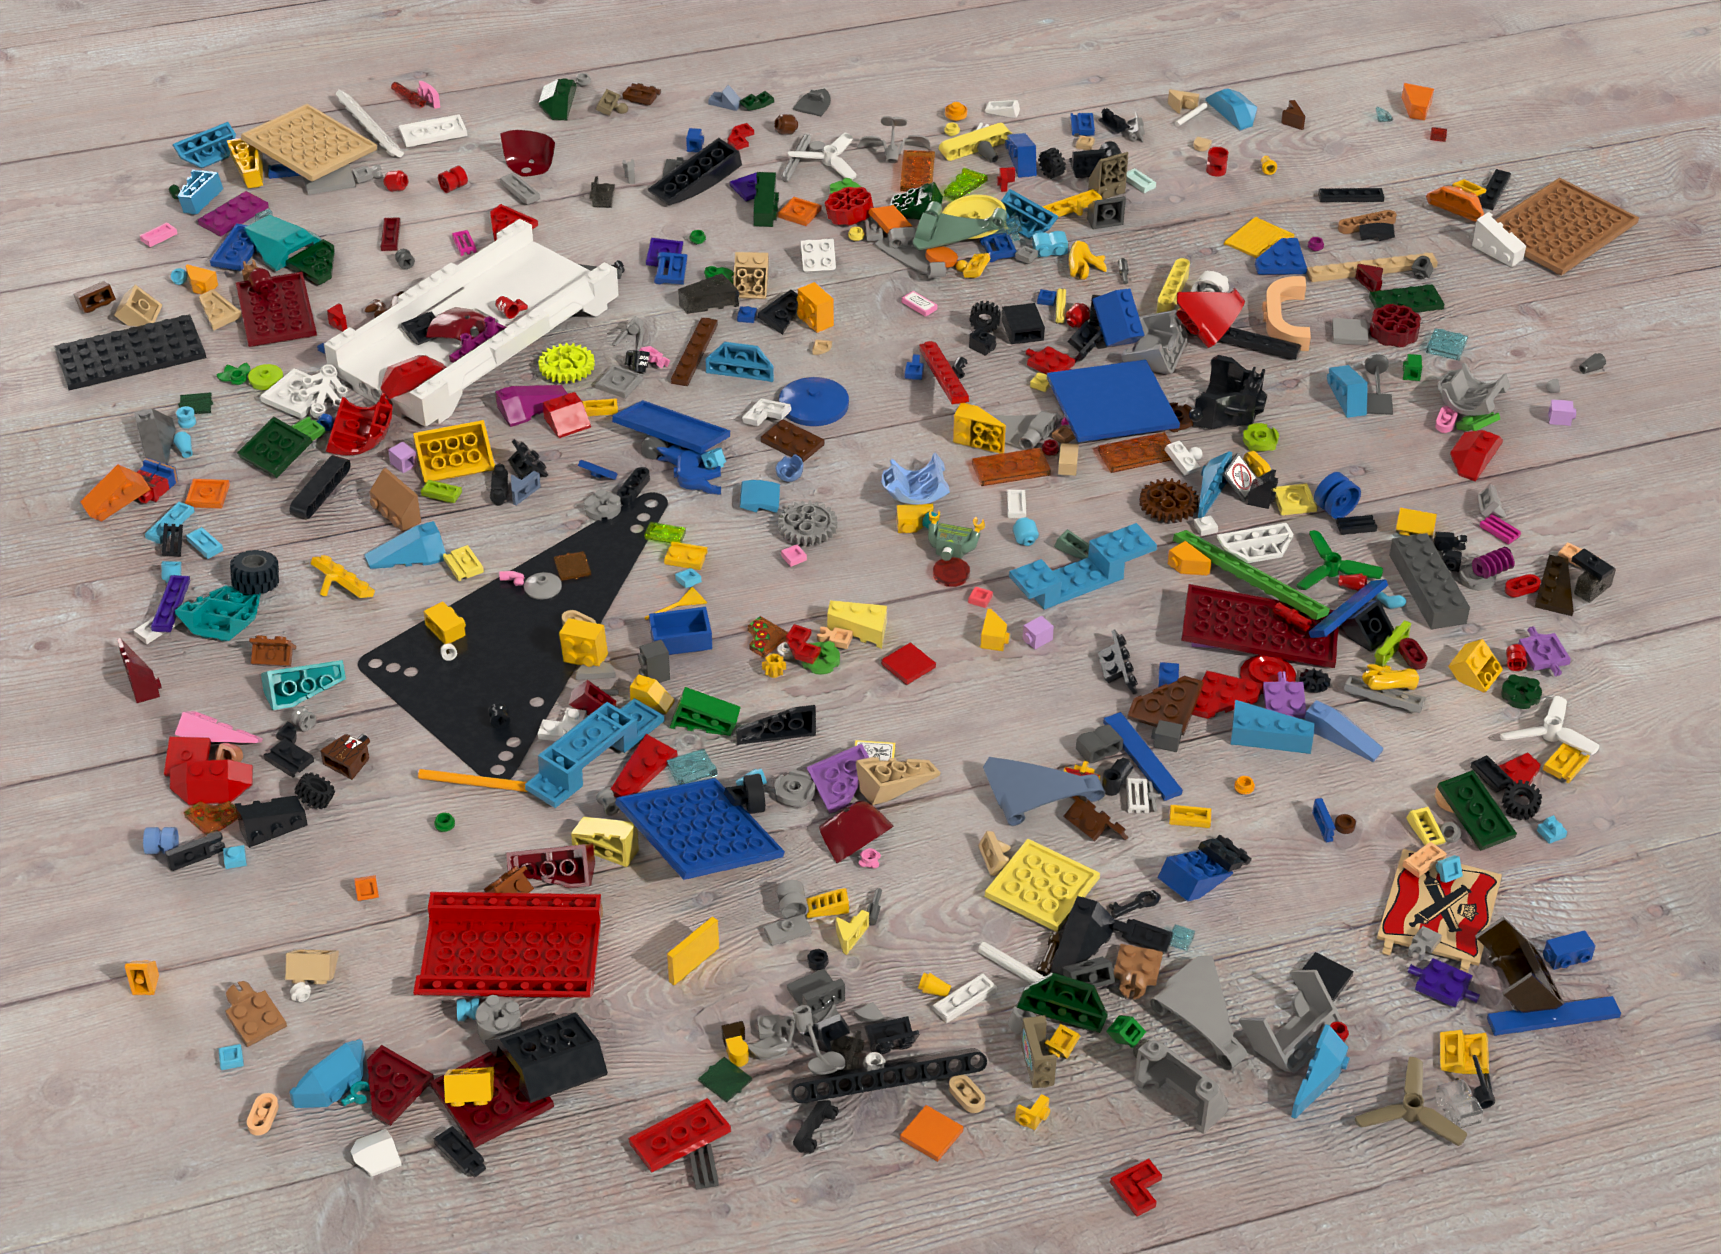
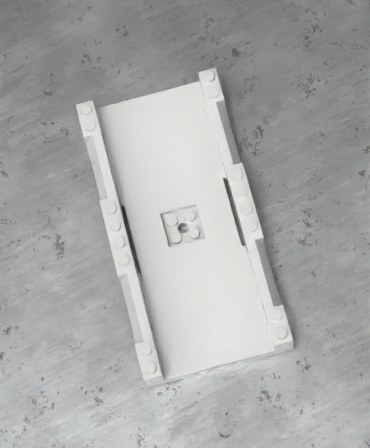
M518 219L496 233L497 240L459 265H455L452 262L408 289L398 296V304L356 331L349 327L324 343L327 364H331L336 368L337 376L350 383L353 391L377 403L382 394L380 387L388 366L417 355H426L443 363L447 368L414 390L388 399L389 404H392V413L400 418L407 416L424 427H427L434 421L440 424L452 416L462 395V390L501 365L578 311L582 310L597 317L607 310V303L619 296L617 268L604 262L590 271L534 242L532 225ZM461 288L463 290L429 312L432 311L435 317H437L439 314L454 307L473 309L486 317L491 316L495 318V323L497 322L507 328L452 363L450 362L449 355L461 348L460 340L438 337L417 345L403 331L401 323L417 317ZM500 296H505L513 302L517 299L522 300L528 305V309L519 311L515 318L509 319L498 310L495 303ZM475 326L470 329L472 337L478 336L479 331Z

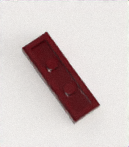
M399 217L384 218L381 251H398L401 225Z

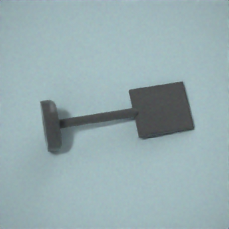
M1371 355L1366 358L1364 363L1366 371L1375 374L1376 393H1367V414L1393 415L1392 394H1381L1380 374L1388 369L1389 361L1384 355Z

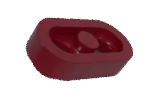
M1412 638L1400 640L1398 651L1408 666L1415 670L1425 668L1428 657L1418 642Z

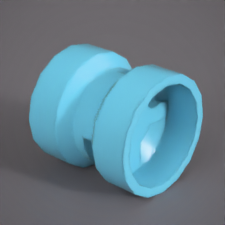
M472 998L468 1002L465 999H457L458 1021H465L467 1017L476 1020L475 1015L477 1008L480 1006V998Z

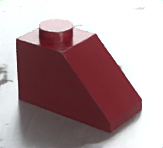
M586 680L572 690L569 705L574 709L586 710V714L590 715L606 702L616 707L617 701L592 682Z

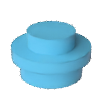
M182 268L173 270L171 273L173 283L177 285L184 284L187 280V272Z

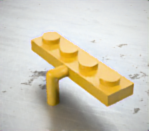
M1092 189L1042 207L1058 215V217L1072 212L1082 216L1083 209L1087 208L1095 200H1102V196Z
M326 555L312 557L310 564L326 574L320 595L327 596L331 582L336 581L359 598L374 596L375 590L367 582L361 581L354 573L345 570L344 566L332 561L331 557Z

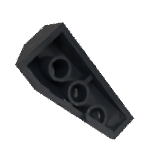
M816 706L792 707L736 728L737 745L816 736Z
M1077 896L1050 973L1064 976L1062 967L1087 961L1099 951V948L1111 939L1115 919L1098 901Z

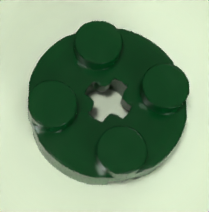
M1512 674L1503 683L1501 696L1503 699L1505 697L1508 700V704L1512 707L1529 709L1531 705L1539 704L1542 689L1537 679Z

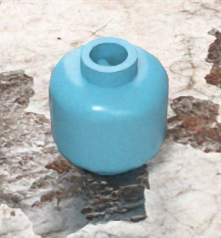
M1026 517L1020 518L1015 522L1013 533L1016 542L1025 546L1034 544L1039 537L1036 523Z

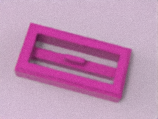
M468 230L452 233L453 240L461 256L464 255V252L467 255L470 254V251L477 253L476 246ZM463 235L466 236V238H467V240H468V242H469V244H470V247H468V245H467V243H466V241H465ZM457 236H459V238H460V240H461V242H462L464 248H462L461 243H460V241H459V239H458Z
M1493 514L1480 522L1479 527L1508 545L1521 535V531Z

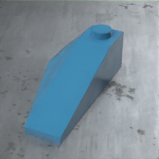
M1325 1024L1318 1040L1314 1058L1309 1063L1306 1077L1303 1079L1295 1099L1292 1118L1296 1119L1339 1077L1342 1069L1346 1070L1350 1061V1057H1347L1348 1046L1331 1026Z

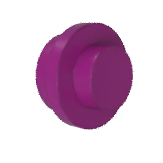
M1312 237L1308 241V248L1312 251L1322 250L1324 248L1322 238Z

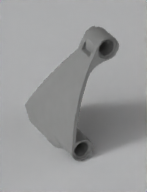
M915 227L893 228L888 232L887 238L878 240L875 243L876 247L892 258L916 271L928 275L929 278L946 276L945 262H929L925 257L927 249L918 250L912 244L917 230Z
M969 399V402H967V404L976 406L975 402ZM1041 411L1035 415L1016 416L992 415L1006 425L1005 444L1025 451H1031L1041 439H1047L1062 421V417L1058 412L1048 413Z
M1197 956L1168 979L1165 988L1150 1000V1005L1157 1014L1163 1015L1170 1010L1195 1028L1212 1044L1220 1065L1226 1070H1231L1245 1059L1247 1052L1242 1044L1233 1036L1213 956Z

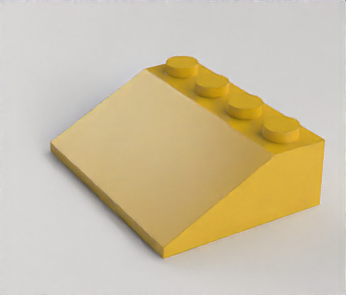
M484 420L413 433V442L424 483L428 480L440 481L494 470L495 464Z

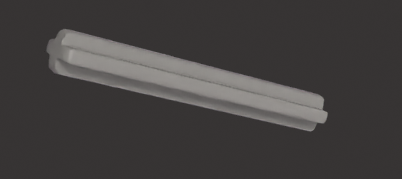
M810 134L803 135L795 151H805L811 141ZM800 157L790 158L781 175L782 181L788 182L801 160Z

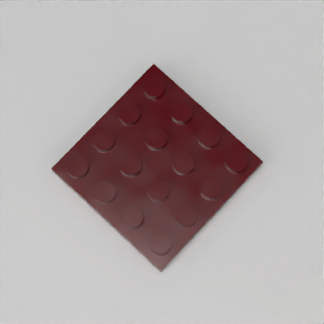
M491 1051L456 1068L494 1067L493 1098L486 1105H474V1102H465L464 1106H451V1103H445L444 1075L430 1081L432 1089L474 1148L554 1107V1101L550 1096L529 1103L518 1088L520 1081L518 1071L506 1055L495 1058Z

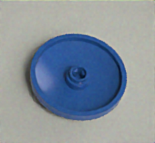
M806 377L786 385L779 395V402L790 404L791 411L785 416L790 421L804 426H823L836 422L846 414L849 408V395L842 385L833 380L822 377Z

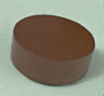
M1341 814L1336 817L1335 829L1339 833L1350 834L1355 830L1356 820L1352 816Z

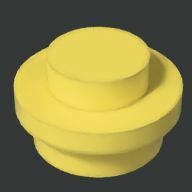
M951 122L946 124L944 132L949 136H955L959 134L960 128L957 123Z
M852 227L848 232V237L853 241H860L864 238V232L860 227Z

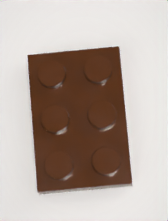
M784 419L761 436L762 443L789 457H793L795 454L803 462L825 445V439Z

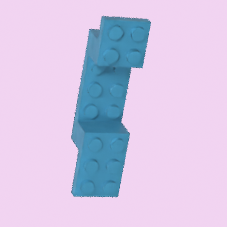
M1135 523L1090 540L1088 558L1054 571L1040 559L1009 571V577L1028 599L1034 598L1045 610L1124 579L1125 562L1156 551L1157 544Z
M635 698L621 709L606 702L538 755L539 773L525 783V790L552 807H558L583 787L582 769L610 746L623 753L627 752L642 740L646 734H649L664 722V715Z

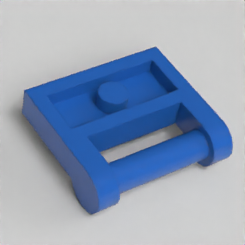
M1009 233L993 234L980 238L981 245L984 246L986 253L990 255L991 259L989 262L1015 257L1017 251ZM990 243H994L997 251L992 250Z
M658 253L657 259L659 262L654 282L659 285L663 283L684 285L687 254ZM670 261L668 275H663L665 262Z

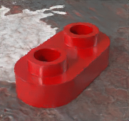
M1526 574L1508 580L1504 591L1510 597H1520L1538 591L1541 580L1536 575Z

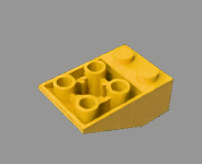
M960 403L954 414L953 443L1004 454L1006 425L978 406Z

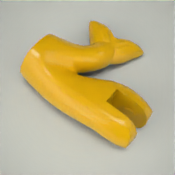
M1074 242L1068 258L1070 276L1075 277L1076 273L1080 274V279L1085 280L1089 275L1087 262L1106 272L1105 256L1093 255L1085 242Z
M1369 664L1367 665L1369 671L1364 672L1362 675V680L1371 690L1397 688L1415 690L1419 682V676L1415 669L1392 670V667L1388 665Z

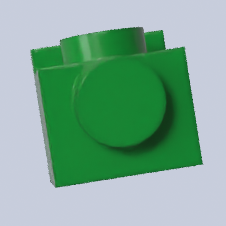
M1407 354L1406 361H1403V380L1420 381L1423 368L1422 355Z
M1119 1015L1106 1031L1117 1044L1129 1045L1130 1048H1134L1146 1033L1144 1028L1132 1016Z

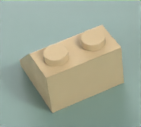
M134 285L123 295L114 316L128 326L154 323L162 304L137 285Z
M295 949L286 953L285 979L292 980L294 984L299 982L305 983V980H314V984H327V981L334 978L339 950Z

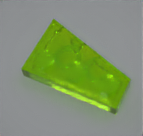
M963 168L962 173L956 176V180L951 182L944 190V197L951 200L961 198L987 182L988 177L985 174Z

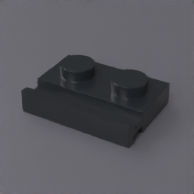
M286 738L271 748V752L264 754L265 761L292 778L295 777L297 772L300 773L314 762L313 755Z

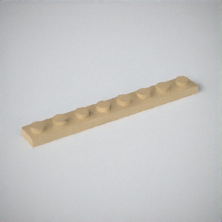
M1433 253L1394 256L1391 258L1307 267V275L1311 282L1356 277L1358 264L1383 268V274L1411 271L1414 261L1420 256L1429 257L1433 268L1437 267L1438 261Z

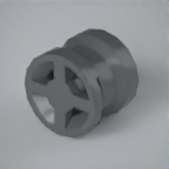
M403 248L396 252L395 260L402 269H410L414 265L415 259L408 249Z

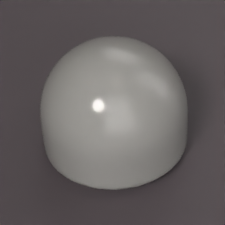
M1447 822L1440 827L1446 842H1457L1460 839L1461 830L1455 823ZM1453 830V836L1445 837L1446 831Z

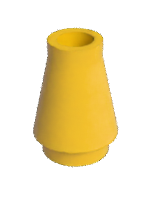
M1263 156L1261 158L1263 173L1266 175L1274 174L1277 170V163L1270 159L1269 156Z
M923 973L918 989L922 990V993L946 997L949 995L952 985L945 983L932 973Z

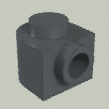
M1427 256L1418 257L1411 267L1415 277L1421 280L1424 277L1430 278L1434 269L1430 258Z

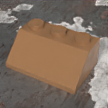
M384 468L370 490V504L384 518L389 519L394 527H398L404 532L421 523L418 495L387 468Z

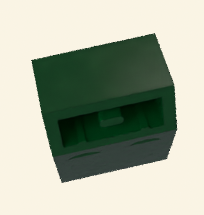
M935 182L926 183L919 188H912L905 193L894 195L890 206L894 205L906 219L920 220L930 202L935 201L942 205L943 196Z

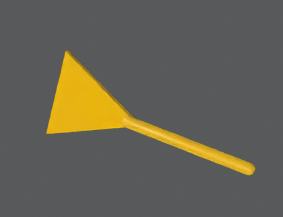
M691 587L679 602L654 613L666 612L677 606L707 604V601ZM648 615V616H645L644 619H645V620H648V619H649V615Z

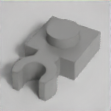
M1422 926L1412 939L1408 955L1411 956L1412 953L1417 952L1419 953L1418 960H1423L1425 951L1431 954L1440 943L1442 935Z
M779 1015L757 1017L760 1040L773 1036L782 1037V1032L789 1034L791 1029L789 1024H791V1021H794V1016L790 1015L781 1020Z

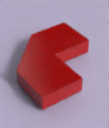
M748 123L733 127L732 133L727 139L728 144L737 150L749 147V142L745 138L755 135L754 129Z
M794 624L786 635V642L795 659L813 664L821 653V647L806 643L811 636V629Z

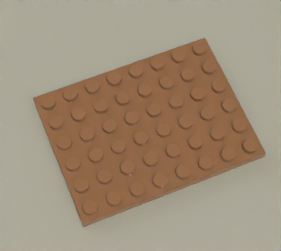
M1559 177L1495 221L1497 223L1501 222L1504 225L1503 228L1508 233L1512 232L1526 245L1525 257L1562 276L1636 225L1639 217Z

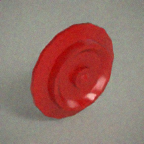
M1253 656L1246 660L1240 669L1241 679L1262 684L1264 682H1279L1277 673L1280 671L1282 673L1283 671L1286 672V681L1296 682V672L1293 666L1286 660L1277 657Z

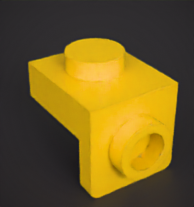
M1060 1024L1051 1040L1046 1039L1045 1045L1048 1047V1052L1051 1055L1055 1054L1057 1058L1063 1056L1067 1059L1081 1036Z
M1041 1094L1031 1109L1018 1104L1015 1120L1022 1126L1035 1130L1042 1120L1045 1121L1050 1114L1049 1098Z

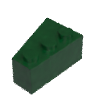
M757 172L753 212L754 226L773 227L774 221H777L779 192H776V172Z

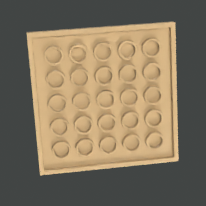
M305 104L241 134V140L310 181L319 179L377 150V144L309 104Z

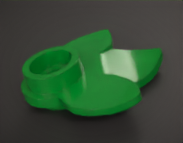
M715 266L705 268V278L713 288L717 289L720 284L733 286L732 276L734 272L732 270Z
M247 362L238 368L227 364L224 372L216 375L221 381H229L232 384L241 385L247 380V375L251 368Z

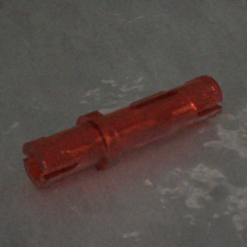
M398 82L392 83L391 89L405 97L409 103L421 108L425 106L426 100L421 98L418 93L410 91Z

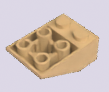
M735 252L733 298L766 299L769 275L768 253Z

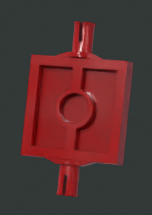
M1049 346L1040 352H1035L1030 348L1026 350V355L1031 357L1028 359L1027 365L1046 375L1050 372L1072 370L1070 368L1075 365V359Z

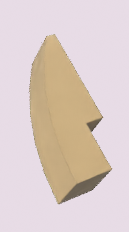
M1061 443L1058 474L1076 476L1079 444Z

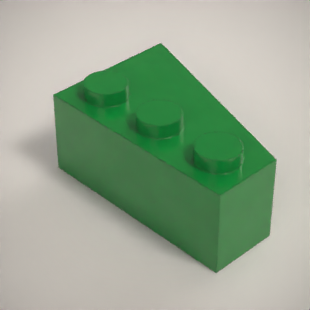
M685 687L674 711L669 728L675 729L676 726L686 727L687 731L702 729L710 734L731 736L741 707Z

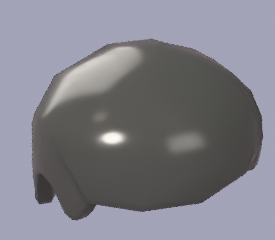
M648 435L642 442L641 454L646 458L655 460L658 455L663 456L657 450V447L668 448L669 443Z

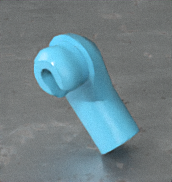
M1380 592L1376 598L1390 609L1403 607L1406 604V599L1401 595L1389 597L1385 593Z

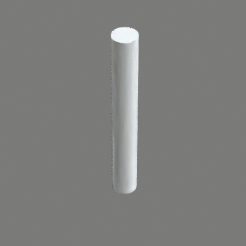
M1202 103L1175 121V126L1179 127L1206 109L1207 104Z

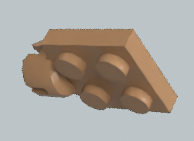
M1120 944L1114 968V978L1121 980L1120 991L1126 998L1129 999L1130 991L1134 992L1133 999H1139L1145 994L1148 985L1156 986L1163 952Z
M246 981L238 982L241 987L240 991H238L234 984L227 990L226 997L231 1007L225 1010L226 1016L247 1047L287 1027L285 1019L265 990L257 993Z

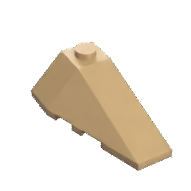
M870 757L857 760L855 763L860 791L872 805L888 802L941 774L929 760L907 759L906 762H898L895 758H889L888 761H879L878 757Z

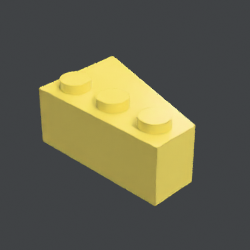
M830 600L827 613V628L833 631L834 627L853 631V636L860 638L861 642L866 643L869 641L882 649L887 623V606Z
M583 817L571 833L572 845L593 843L595 856L628 867L639 851L638 830L632 822Z

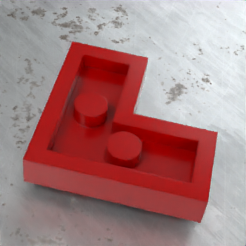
M1148 1158L1111 1177L1110 1184L1136 1217L1156 1207L1157 1201L1146 1188L1161 1181L1162 1174Z

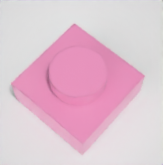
M798 545L781 551L782 558L790 567L807 561V555Z

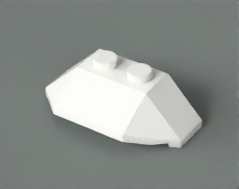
M1287 523L1218 534L1217 539L1228 553L1246 563L1283 557L1294 534Z

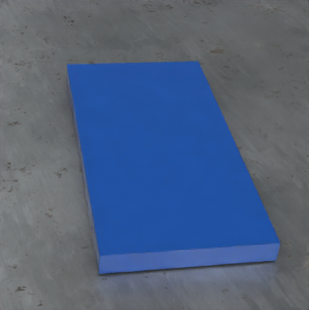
M644 400L612 415V422L699 453L730 437L731 430Z

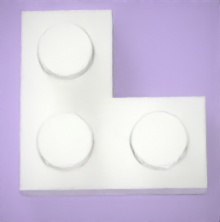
M761 398L742 417L743 423L759 426L767 417L782 420L791 411L790 404Z
M567 708L562 722L543 719L538 731V739L557 741L586 718V710Z

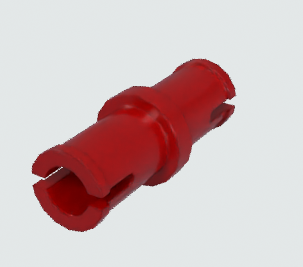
M1280 602L1275 605L1277 610L1273 609V613L1286 619L1287 623L1295 624L1304 631L1310 628L1307 624H1311L1312 620L1298 614L1297 610H1291Z

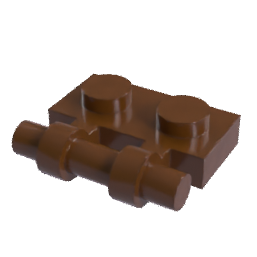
M632 83L623 92L622 97L630 102L651 105L657 98V95L661 94V89H656L655 86H644L641 83Z

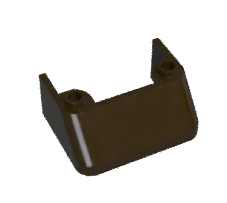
M1504 916L1475 935L1476 939L1488 949L1490 953L1488 958L1491 963L1503 970L1510 987L1502 993L1517 1012L1519 1010L1522 1013L1554 1010L1564 1005V1001L1537 949Z

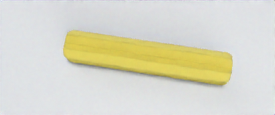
M1064 288L1057 290L1056 323L1061 324L1065 322L1066 290Z

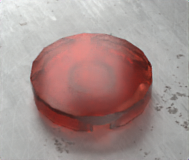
M951 557L948 561L940 559L933 567V578L939 584L940 582L944 583V586L947 587L963 585L970 577V566L960 558Z

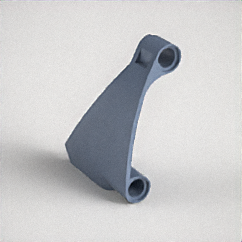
M989 757L983 766L996 800L1003 810L1008 824L1011 826L1019 825L1025 820L1024 812L1057 800L1081 795L1087 797L1091 802H1096L1105 796L1104 788L1099 777L1095 774L1078 776L1040 765Z

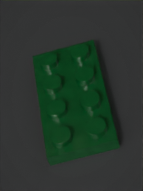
M1433 284L1378 290L1369 294L1375 309L1381 308L1386 304L1410 307L1412 311L1418 313L1442 310L1445 305Z
M1473 770L1438 783V790L1480 851L1516 837L1517 832Z

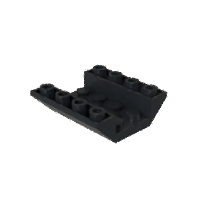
M576 1012L559 1014L485 1040L486 1046L495 1058L506 1055L520 1074L518 1088L529 1103L604 1077L608 1073L599 1040Z

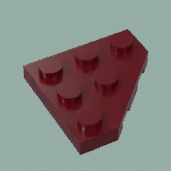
M380 1045L367 1059L373 1116L391 1126L431 1084L430 1081L434 1080V1075L387 1047Z

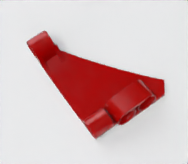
M1233 288L1230 293L1177 292V304L1180 308L1176 314L1188 331L1193 335H1198L1205 346L1210 348L1221 339L1235 321L1245 304V300L1236 288Z

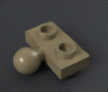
M606 89L596 110L610 116L613 109H616L620 114L627 113L628 106L625 103L618 104L620 95Z

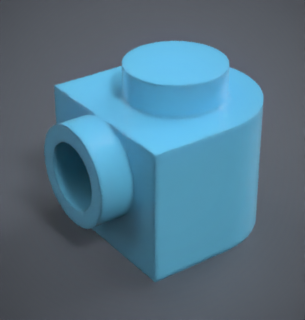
M716 448L701 455L706 469H715L717 466L722 468L726 462L722 448Z
M162 561V580L168 583L171 575L182 576V562Z

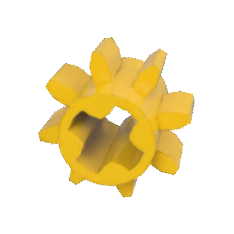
M770 654L762 662V670H765V675L777 678L783 675V670H786V662L783 661V656Z

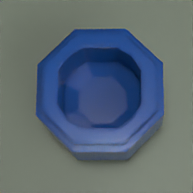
M323 413L317 419V423L322 425L325 431L332 430L335 419L330 414Z

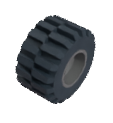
M248 550L235 555L230 561L231 585L236 591L258 595L259 593L264 594L267 591H272L278 586V560L272 553L263 550Z

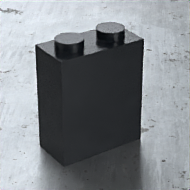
M1035 303L1002 307L1001 321L1011 345L1044 341L1045 326Z

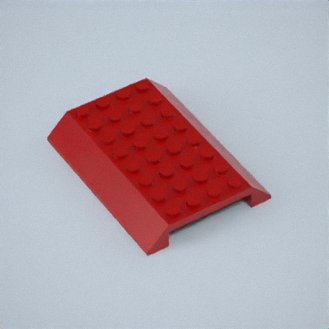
M430 892L428 903L429 924L420 975H416L414 995L590 998L594 994L601 929V894Z

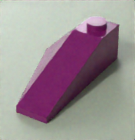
M562 385L510 386L495 391L497 408L510 427L531 420V416L536 413L539 415L543 413V402L568 394Z

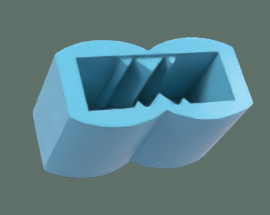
M1054 231L1049 234L1041 232L1033 235L1032 245L1033 249L1038 250L1037 257L1061 256L1068 253V241L1065 232Z

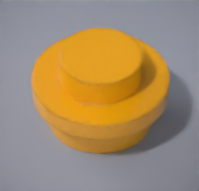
M1240 776L1235 781L1234 788L1240 794H1250L1254 791L1255 784L1251 777Z

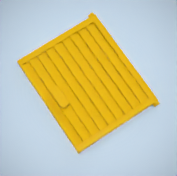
M1254 217L1224 242V245L1258 258L1281 238H1293L1295 234L1258 217Z

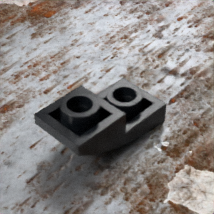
M1369 223L1359 225L1361 240L1378 237L1379 241L1395 238L1393 224Z

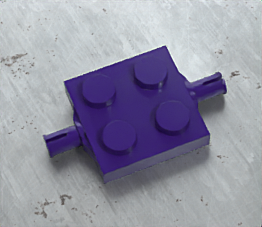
M1432 958L1424 969L1412 964L1408 969V973L1419 977L1415 987L1416 991L1456 1008L1459 1001L1464 998L1470 999L1475 1003L1480 998V994L1468 990L1473 975Z

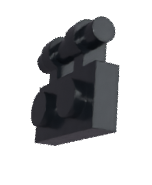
M1218 835L1216 839L1212 838L1201 841L1198 847L1200 851L1228 872L1240 869L1243 862L1248 865L1252 860L1244 849L1237 848L1232 840L1224 838L1222 835Z

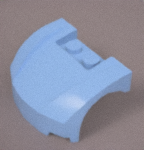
M936 452L932 455L927 466L920 470H906L894 459H891V466L882 473L881 482L893 499L899 502L913 505L927 504L950 493L949 485L943 476V471L945 470L944 462Z

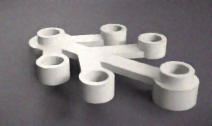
M331 364L324 365L320 369V373L305 376L302 379V386L307 389L299 390L298 398L300 400L306 401L310 395L319 392L317 401L311 405L310 413L314 418H319L325 412L323 403L326 394L332 400V407L335 410L339 409V405H337L341 402L339 397L342 398L347 395V388L336 378L337 370ZM323 379L321 384L312 387L313 382ZM330 382L336 387V394L329 386Z

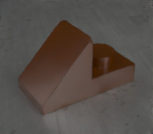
M1289 100L1287 109L1282 112L1281 123L1304 130L1306 116L1295 100Z

